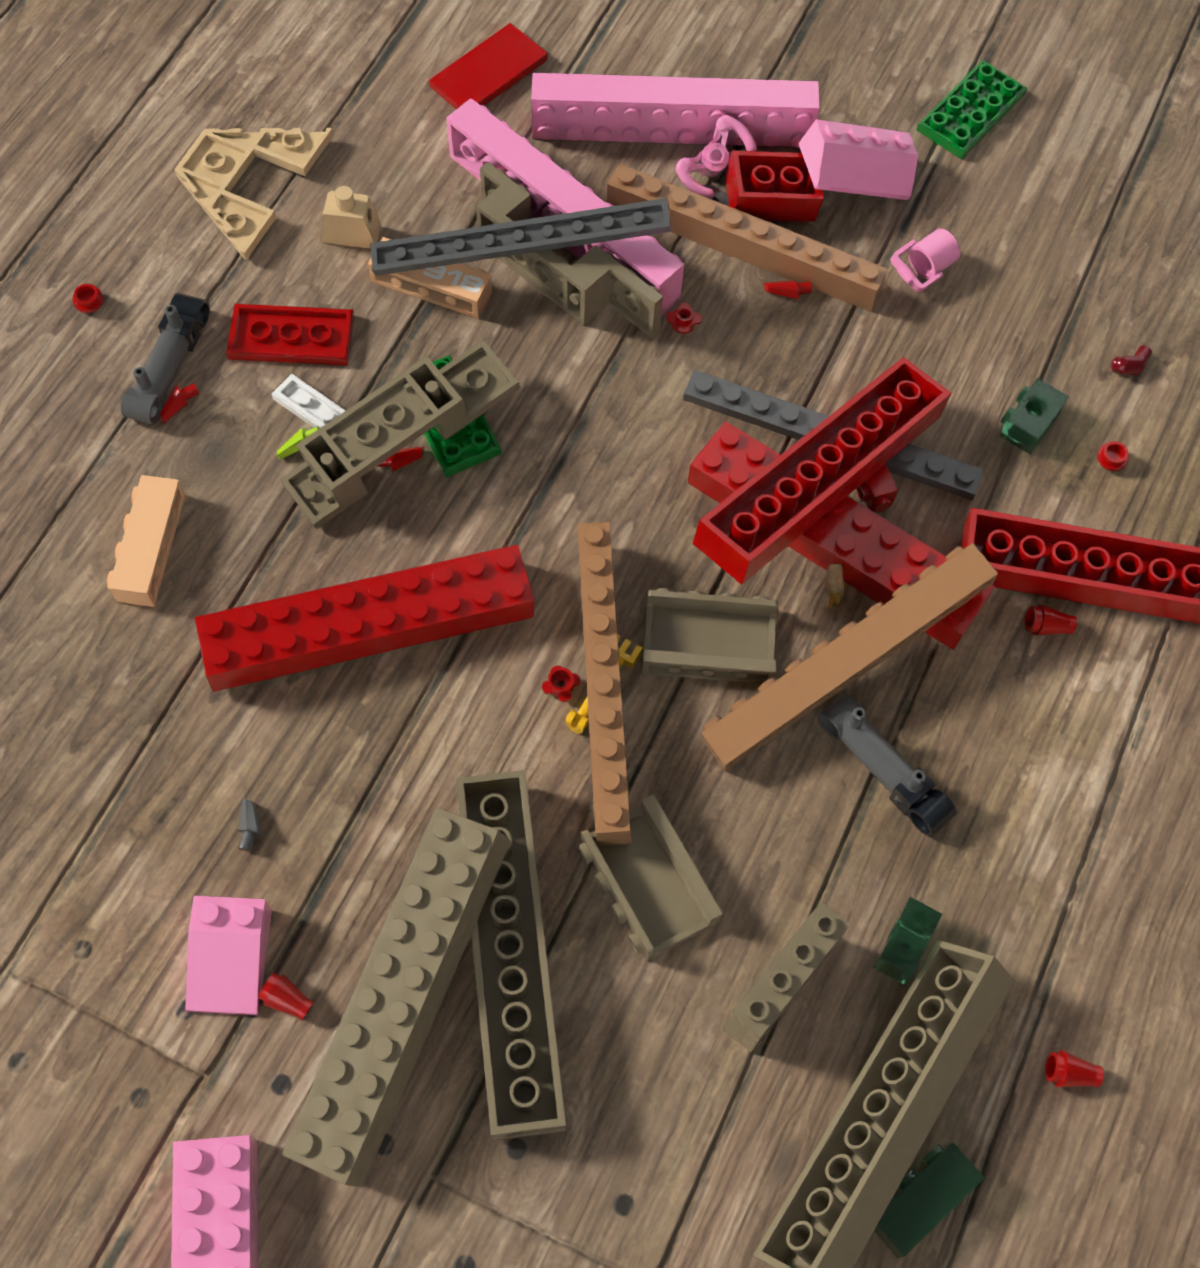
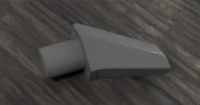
M242 799L238 831L243 833L238 848L246 852H252L256 837H262L263 831L256 804L250 800Z

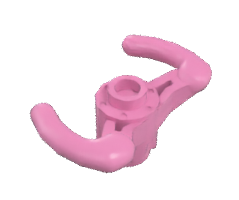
M724 115L717 119L713 139L696 157L682 158L676 165V173L687 189L709 199L714 197V191L696 182L691 177L690 172H699L701 175L713 178L727 166L729 152L725 146L728 131L733 130L739 135L747 151L757 150L754 138L747 127L729 115Z

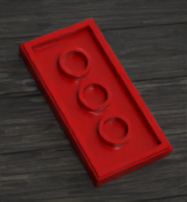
M509 23L429 79V87L455 109H458L471 98L479 105L485 106L548 60V53L513 24Z
M234 303L226 351L227 358L229 360L348 366L355 316L354 310Z

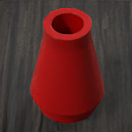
M1042 604L1030 606L1025 615V629L1032 632L1035 636L1053 634L1072 635L1076 630V616L1065 614Z
M274 972L258 994V998L264 1001V1006L297 1017L301 1021H303L314 1004L284 974L280 977Z
M1060 1050L1058 1053L1051 1052L1045 1063V1077L1047 1081L1053 1082L1056 1087L1092 1086L1099 1088L1102 1085L1104 1078L1102 1066L1087 1062L1063 1050Z

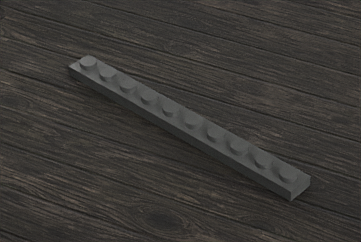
M668 198L375 242L371 243L372 272L375 276L672 232Z
M697 370L693 371L683 395V400L797 440H800L829 417L828 415ZM908 444L886 463L891 473L972 501L984 469Z

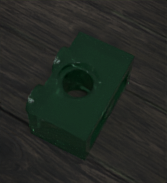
M1037 378L1030 388L1024 386L1016 399V402L1019 403L1015 409L1009 407L1000 422L1004 424V427L999 436L1031 455L1062 412L1069 396Z
M909 897L902 907L873 968L905 985L913 976L942 913Z

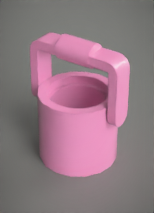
M937 229L918 243L913 239L901 247L891 257V263L904 281L914 291L921 293L944 276L943 270L959 260L960 248L950 232L945 229ZM908 251V259L912 268L920 277L927 279V281L922 284L907 264L900 259V256Z

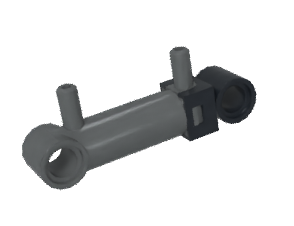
M179 292L173 296L170 305L164 310L165 314L158 326L160 336L144 368L137 367L133 371L137 381L134 388L130 387L124 393L121 402V413L124 417L155 425L161 417L160 412L164 406L163 399L187 351L193 352L201 336L199 329L204 328L208 321L210 313L208 300Z
M848 694L841 695L818 714L821 726L831 737L837 740L840 739L891 793L889 799L904 815H909L910 820L921 833L931 837L956 816L957 811L953 802L940 790L933 789L936 784L920 767L915 770L865 718V709L861 708L853 697Z

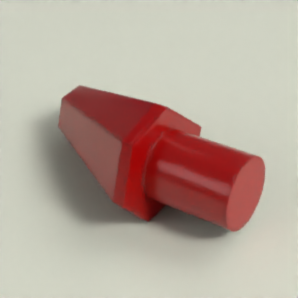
M791 280L763 283L766 292L792 299H799V295L812 293L810 281L797 283Z
M194 383L182 389L178 385L175 386L160 412L163 424L167 423L179 411L188 406L186 400L199 395V391Z
M424 446L401 449L377 467H392V471H395L422 458Z

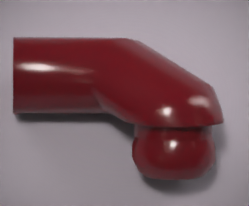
M1140 346L1134 356L1115 357L1112 360L1111 369L1114 373H1120L1121 375H1139L1150 359L1152 350L1147 346Z

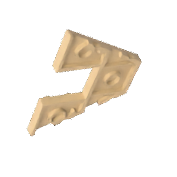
M230 128L228 130L204 129L176 166L175 172L178 179L230 243L247 260L275 221L276 215L274 210L233 194L230 191L255 157L306 176L333 138V132L331 128H326L325 132H302L301 128H293L291 130L260 128L259 132H242L241 128Z

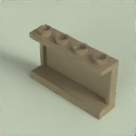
M668 588L649 590L642 674L763 684L768 679L774 677L776 673L774 653L778 601L770 600V598L765 596H755L753 598L738 597L731 593L708 595L702 591L683 593L674 592Z
M654 794L642 800L640 808L630 812L632 844L598 846L595 831L589 833L588 830L581 832L582 844L578 845L584 861L587 864L592 862L598 872L594 877L603 894L609 892L614 904L611 905L616 919L620 924L625 922L631 932L628 939L637 955L642 953L646 961L720 923L723 915Z
M820 903L732 1011L733 1017L723 1030L752 1053L838 945L851 924L826 904Z

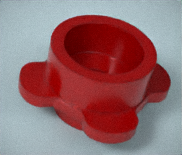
M685 302L679 304V308L674 312H668L666 316L667 321L672 323L673 329L680 334L692 332L695 325H699L702 322L701 314L695 313L691 309V305Z
M554 666L550 670L548 680L542 683V691L547 695L553 694L557 696L561 702H568L572 698L571 693L574 687L580 684V677L567 668ZM562 681L564 685L559 686L558 683Z

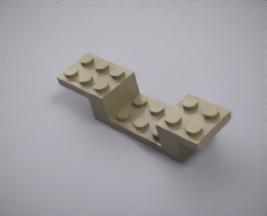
M489 162L484 164L480 168L482 201L476 205L477 226L531 219V194L523 185H518L511 180L502 169H497ZM597 245L592 247L572 266L563 256H558L551 250L499 257L502 262L583 326L609 305L650 338L655 337L660 332L663 296L654 286L646 284L632 269L624 267L610 252L602 250Z
M481 340L439 370L428 356H425L296 444L305 462L279 480L317 530L368 494L361 480L363 475L433 427H435L444 440L448 439L520 388L519 381L484 340Z

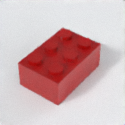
M731 151L725 171L729 207L765 221L815 222L824 196L822 190L814 188L802 153Z

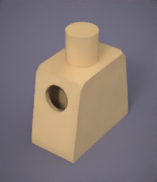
M340 186L335 191L328 192L322 215L321 242L371 249V243L378 242L381 223L370 197L363 194H355L348 186Z

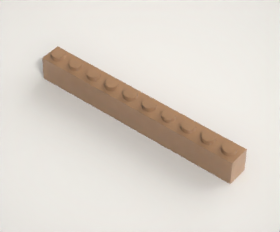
M619 163L607 183V203L613 206L668 198L672 233L789 280H794L797 283L810 281L812 289L869 312L872 311L882 291L888 271L887 268Z
M610 522L577 524L595 834L598 846L632 844Z
M973 543L965 549L961 546L955 548L945 557L947 560L939 567L931 565L919 575L920 580L912 586L908 583L902 585L892 594L894 597L885 605L879 602L872 606L865 613L867 616L859 623L852 621L845 625L839 631V637L832 642L824 640L812 650L813 655L805 661H802L800 658L792 662L785 669V675L777 680L772 677L759 686V693L750 699L745 696L731 706L732 712L723 718L716 716L703 726L705 731L701 733L702 741L726 772L992 585L998 573Z

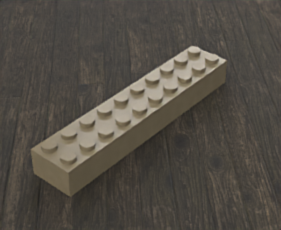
M525 770L456 778L460 816L497 829L511 841L471 933L491 1137L495 1141L566 1131V1120Z
M435 808L282 1152L283 1156L344 1185L363 1187L511 841L499 830L443 809Z
M941 940L936 942L753 1254L767 1268L854 1267L1014 982V979L995 956Z

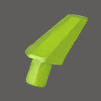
M316 426L309 430L302 428L277 451L279 460L299 451L296 444L313 434L320 427Z

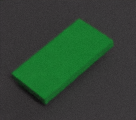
M982 60L918 124L916 131L962 160L1026 94L1027 87Z
M448 355L433 361V364L439 370L451 362L452 358ZM483 414L446 440H444L435 427L423 434L446 478L502 454V449Z

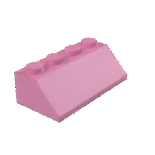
M816 119L799 142V147L815 189L909 200L912 195L918 153L910 133Z

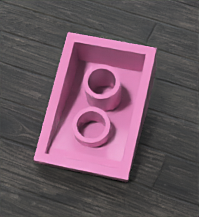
M194 896L188 931L186 1012L239 1015L259 1014L260 999L258 994L263 984L272 909L265 899Z

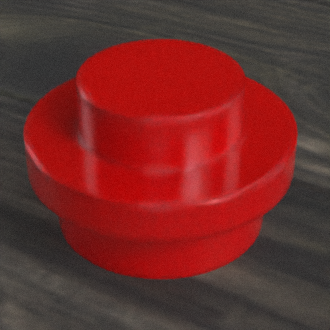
M92 284L78 286L73 294L75 308L83 313H91L98 310L104 302L101 290Z
M1111 441L1100 447L1097 453V460L1106 470L1120 471L1125 468L1129 461L1128 449L1121 442Z

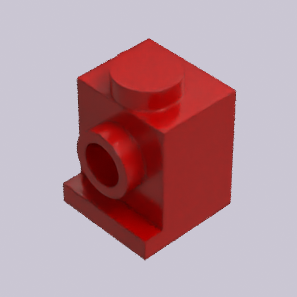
M886 464L856 488L860 501L865 502L867 508L874 512H882L888 509L893 504L898 491Z

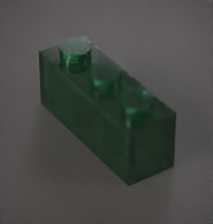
M953 1142L944 1148L938 1143L922 1158L927 1164L918 1173L911 1169L905 1174L899 1185L900 1190L891 1199L874 1230L897 1259L905 1257L985 1179Z

